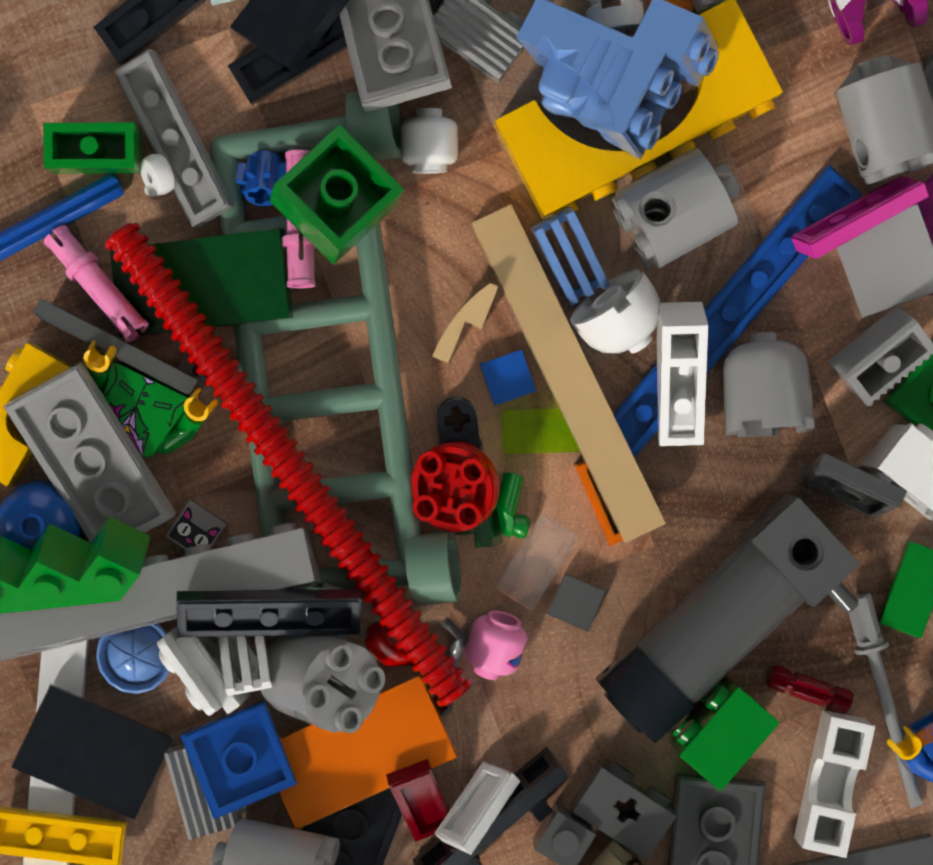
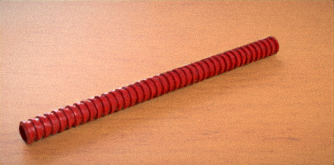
M128 223L116 230L107 238L105 248L108 251L113 250L115 252L113 259L116 262L121 261L123 263L121 270L124 273L131 274L130 282L132 285H139L138 293L140 296H147L146 304L148 307H155L154 315L156 318H163L165 321L163 323L164 329H171L173 332L171 335L174 342L179 340L181 343L180 351L182 353L187 352L190 355L188 362L190 364L195 363L198 366L196 373L199 376L204 375L206 377L204 384L207 387L212 386L215 391L212 395L215 398L220 397L222 399L221 407L223 410H230L229 418L231 421H238L240 424L237 427L239 432H246L248 435L245 439L247 443H254L256 446L254 449L255 454H262L264 457L263 465L265 467L270 465L273 470L270 473L271 476L280 479L279 487L282 490L285 488L290 493L287 495L289 501L295 500L298 504L295 507L297 512L303 511L306 517L303 519L305 523L311 522L315 527L312 530L313 534L321 535L323 538L320 541L323 547L329 546L331 549L328 553L331 558L337 557L339 560L337 567L339 569L345 568L348 573L345 575V578L348 581L353 579L356 584L353 589L361 590L364 595L362 601L364 604L368 602L373 607L370 610L372 615H379L381 618L378 621L380 626H387L389 629L387 632L388 637H395L398 641L395 644L396 648H403L406 652L403 656L406 661L411 659L414 663L412 670L414 672L419 671L422 674L420 681L423 684L428 683L430 685L428 692L431 695L436 694L439 699L436 703L439 707L447 706L457 700L470 689L472 682L469 678L464 680L462 677L464 671L461 667L456 668L454 666L455 658L446 655L447 647L445 644L439 645L436 640L439 638L437 633L431 634L428 628L431 626L429 622L423 623L421 621V611L413 610L411 607L414 604L411 598L405 599L403 596L406 592L403 587L397 588L395 585L397 578L395 576L389 577L386 572L389 570V567L386 564L381 566L378 561L381 556L378 553L373 555L370 550L372 544L369 541L365 543L361 538L364 536L362 530L358 532L353 526L356 522L354 519H347L345 516L348 512L346 508L340 509L336 504L339 501L338 497H331L328 493L331 490L328 484L323 486L320 482L323 478L320 473L315 475L312 471L314 464L312 462L307 463L304 460L306 453L303 450L298 451L295 446L298 442L295 439L290 440L288 438L289 430L287 427L283 429L280 427L281 419L279 416H272L270 413L273 410L271 405H264L262 402L265 398L263 394H256L254 391L256 388L255 383H248L246 380L247 372L245 370L240 372L237 368L240 364L237 359L232 360L229 357L231 350L229 348L224 349L221 346L223 339L220 336L215 337L213 335L215 328L212 325L207 326L205 324L207 317L204 314L197 313L198 305L196 302H189L190 294L188 291H181L182 283L180 280H173L171 277L173 275L172 269H165L163 266L165 264L164 258L157 257L155 255L157 252L156 247L147 244L148 236L138 232L140 225L138 223Z

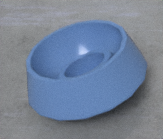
M153 624L101 637L96 654L100 673L111 686L122 692L139 694L153 690L164 682L170 672L159 658L158 652L160 649L157 645V641L167 633L159 624Z

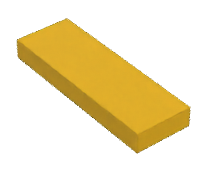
M0 806V854L84 865H122L127 822Z

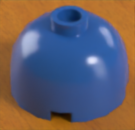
M40 479L22 483L10 491L0 505V535L26 548L32 549L49 524L83 540L85 538V534L81 530L72 509L62 496L59 495L50 480Z

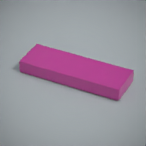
M899 176L795 233L791 237L797 252L817 259L929 197L924 182Z

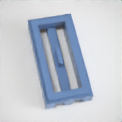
M571 207L531 227L571 306L579 302L578 298L584 295L589 297L595 294L593 290L599 287L604 289L610 286L587 236ZM565 221L568 222L594 275L589 280L561 226V223ZM550 229L553 230L579 283L573 289L545 234Z

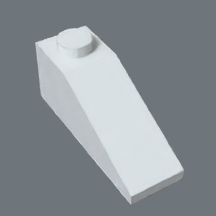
M702 302L660 303L656 338L659 446L704 445L708 322Z

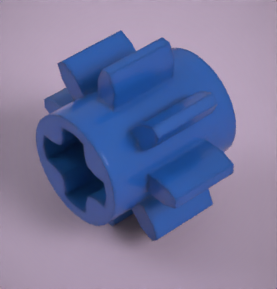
M266 150L256 151L252 155H248L247 164L238 163L235 182L240 184L239 193L245 194L246 200L254 205H273L269 201L273 185L286 174V162H283L278 154Z

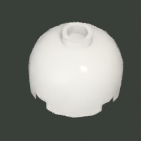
M633 269L609 280L610 286L604 288L606 291L593 304L589 297L584 299L574 310L570 318L571 323L582 339L591 348L602 353L619 354L629 350L633 354L644 349L653 339L650 334L658 324L660 298L644 272L640 273L638 269Z

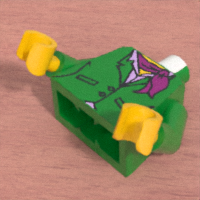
M93 340L83 356L89 374L139 454L145 457L153 458L158 453L171 454L192 441L205 419L218 406L216 399L208 406L200 402L198 395L202 391L201 388H197L191 395H187L123 361H115L112 367H110L117 353L115 346L111 345L104 356L96 351L95 345L97 342Z

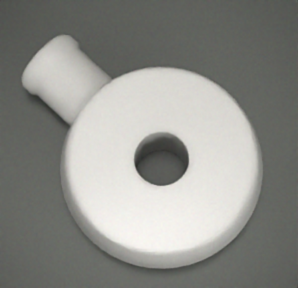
M152 154L141 160L140 171L145 184L144 192L147 196L166 195L174 189L173 171L163 155Z

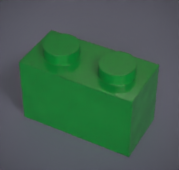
M134 122L43 123L44 169L53 174H141L142 129Z

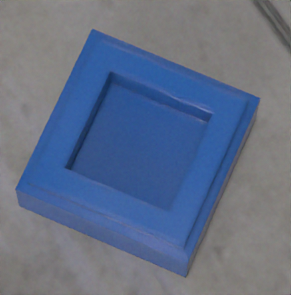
M522 349L480 364L494 406L536 391Z

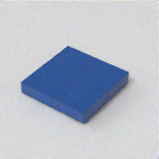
M264 700L180 734L213 819L298 784Z

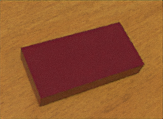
M425 759L386 774L388 785L415 842L435 835L434 833L450 811V807L429 760Z

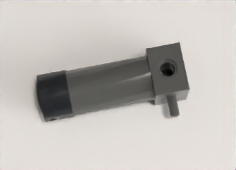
M783 494L739 535L745 541L638 642H633L611 665L595 678L606 691L605 697L637 732H643L655 744L694 708L696 702L804 602L815 607L823 598L829 595L845 613L853 611L858 606L857 598L844 586L842 581L860 563L799 497ZM803 539L805 543L804 553L798 559H794L792 548L797 541Z

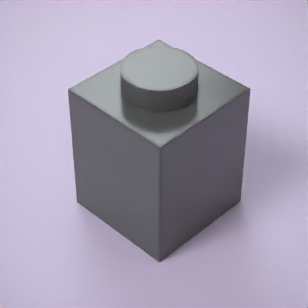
M555 802L551 808L553 812L544 819L533 837L534 849L559 865H578L594 840L596 832L593 825Z

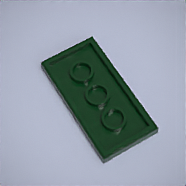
M277 228L148 244L149 246L154 245L157 252L155 255L157 257L164 258L165 264L163 266L165 269H172L173 275L171 277L173 280H180L182 283L181 291H188L190 294L189 302H196L198 305L197 313L204 314L207 317L205 321L207 326L221 327L293 318L291 290L287 287L286 248L283 247L282 239L285 236L284 229ZM110 250L114 285L141 317L149 323L144 333L139 328L136 332L140 336L172 332L171 329H164L163 323L165 321L163 318H156L154 315L155 307H148L146 304L147 296H140L138 293L139 285H132L130 282L131 274L124 273L121 270L123 263L121 261L116 262L113 259L115 252Z

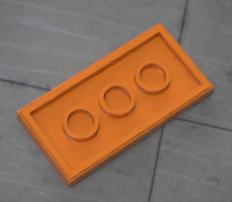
M422 674L381 692L374 709L364 720L361 727L354 733H333L311 724L280 738L298 783L279 792L295 829H300L390 788L386 774L428 759L431 767L435 768L458 757V753L434 700L428 692L429 689L426 683L423 684L420 681Z

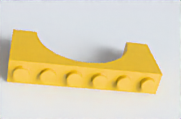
M726 0L699 14V16L704 18L718 46L719 57L709 76H703L697 87L692 106L684 120L667 136L658 140L652 149H646L641 160L626 151L602 150L577 142L550 122L535 100L495 120L494 127L542 220L568 207H571L574 212L578 211L579 208L576 202L592 195L594 201H598L618 190L615 182L630 174L634 181L657 169L655 164L657 160L669 154L672 159L683 155L696 147L694 141L710 134L712 140L726 135L737 128L733 121L748 113L751 119L754 120L776 108L773 100L777 99L783 91L736 0Z

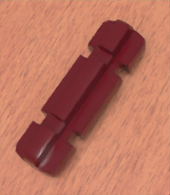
M774 665L771 668L767 678V686L770 689L781 693L789 691L790 696L822 707L827 704L828 708L842 714L848 713L853 702L854 694L848 689L839 686L831 688V684L798 672L794 675L789 669Z

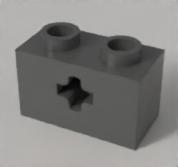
M598 761L570 803L572 812L648 861L677 817L673 809L668 806L672 799L651 785L645 791L633 783L632 780L635 775L617 762L612 761L610 766H607ZM632 798L631 802L635 808L634 811L631 813L624 810L619 815L616 802L620 800L626 803Z

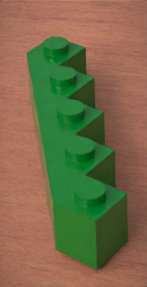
M112 517L108 518L91 543L52 524L48 525L32 549L0 535V614L120 601L140 576L151 536Z

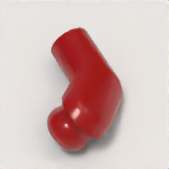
M374 622L367 627V637L364 640L366 648L384 665L390 667L414 665L411 659L408 661L404 659L403 656L406 652L403 648L397 649L395 646L397 642L393 638L388 637L387 632L389 629L386 625L381 627L378 622Z

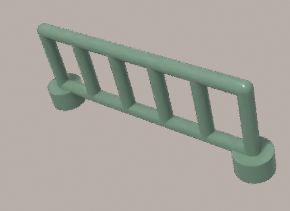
M348 92L345 106L346 116L215 137L210 144L211 160L234 204L233 208L219 215L221 235L277 228L284 229V234L287 235V218L285 216L246 221L243 194L239 193L240 184L235 182L239 159H246L248 155L261 150L279 154L290 150L314 148L339 124L376 161L401 158L400 127L402 122L398 104L365 113L359 92ZM379 222L356 244L363 294L292 304L293 318L233 325L237 357L240 363L239 370L240 372L244 370L247 372L246 380L248 383H255L256 388L254 391L256 394H263L265 398L262 402L265 406L271 405L273 410L270 413L273 417L279 416L281 422L378 409L386 471L321 479L320 482L323 486L327 484L330 486L331 490L328 493L331 497L337 496L339 499L336 504L390 498L398 559L380 561L379 563L381 566L386 564L389 567V570L386 572L389 577L395 576L397 578L396 586L409 585L410 594L415 606L459 602L462 593L461 567L453 532L441 531L422 534L420 519L416 517L413 511L414 499L411 485L413 465L381 224ZM299 231V240H302V233ZM360 321L367 322L375 383L269 396L261 335ZM254 443L249 444L261 537L263 538L271 536L270 528L287 524L285 511L295 510L298 504L295 500L289 501L287 495L290 493L286 488L282 490L279 487L280 479L271 476L272 468L270 465L267 467L263 465L264 457L262 454H255L254 449L256 446ZM331 567L319 569L322 584L297 590L322 589L326 580L343 589H353L356 584L353 579L348 581L345 578V575L348 574L345 568Z

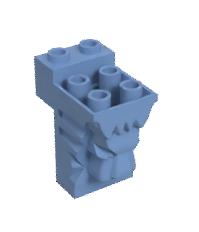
M535 0L517 35L518 40L535 62L543 67L539 91L543 95L542 104L545 109L555 115L577 119L583 126L599 131L600 135L607 142L640 160L646 149L650 150L656 144L661 133L660 122L667 108L671 110L678 102L682 91L681 81L683 80L698 87L703 76H709L712 73L719 57L718 46L704 18L664 0L651 1L633 37L547 0Z

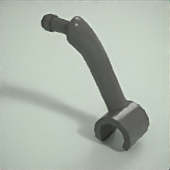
M447 617L441 624L456 640L452 643L446 655L455 658L453 664L457 668L468 639V632L465 630L462 633L453 621ZM453 702L440 711V716H445L451 711Z

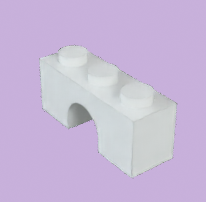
M822 709L794 839L803 849L847 858L856 813L852 809L854 784L859 770H866L876 727L865 718Z

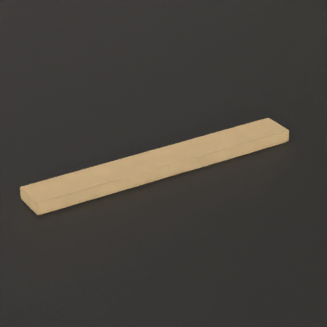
M512 204L472 222L471 226L624 544L665 525L666 522Z

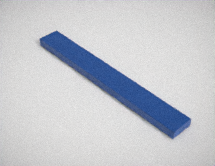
M830 165L822 171L704 308L708 322L707 373L809 257L796 251L791 237L795 233L859 199L862 195L858 189ZM657 363L613 413L634 457L658 431Z

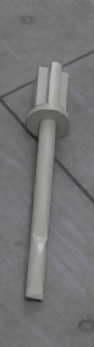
M868 592L861 595L855 594L858 606L848 613L857 643L854 652L856 655L867 654L890 738L894 743H899L904 739V735L880 654L881 650L889 646V641L883 639L871 594ZM895 753L910 808L923 805L915 774L909 770L904 761Z

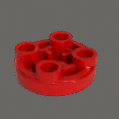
M457 441L445 442L421 454L411 474L412 495L414 499L413 511L416 517L443 531L464 532L475 528L492 514L499 499L500 483L493 463L485 453L468 443Z

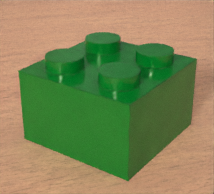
M339 124L273 185L269 201L334 265L398 205L404 189Z
M728 676L722 682L719 681L700 699L703 704L693 716L688 713L673 727L671 734L674 735V738L670 741L679 757L720 792L780 723Z

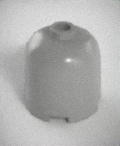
M765 332L750 335V343L739 345L728 354L723 367L726 436L735 435L736 433L737 437L779 436L778 428L796 427V433H804L815 429L809 366L806 355L800 347L788 341H777L776 333Z

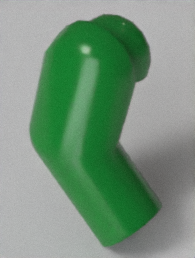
M511 472L503 473L496 509L501 532L508 538L515 536L519 539H524L527 537L530 518L526 515L516 514L524 477Z

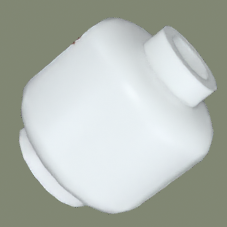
M416 109V117L408 118L401 124V160L403 163L412 166V173H446L447 166L455 163L458 159V126L454 120L442 117V109Z

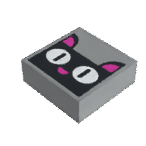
M190 499L166 534V537L183 549L203 544H210L212 548L228 523L193 499Z

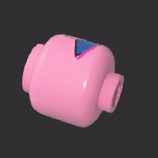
M493 610L489 611L488 615L480 616L473 622L464 648L466 660L474 666V672L485 679L497 680L499 676L511 675L518 669L528 637L526 631L521 627V621L517 617L503 611Z

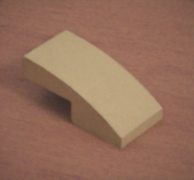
M491 283L488 284L460 309L443 333L432 358L449 364L464 324L482 329L499 286Z

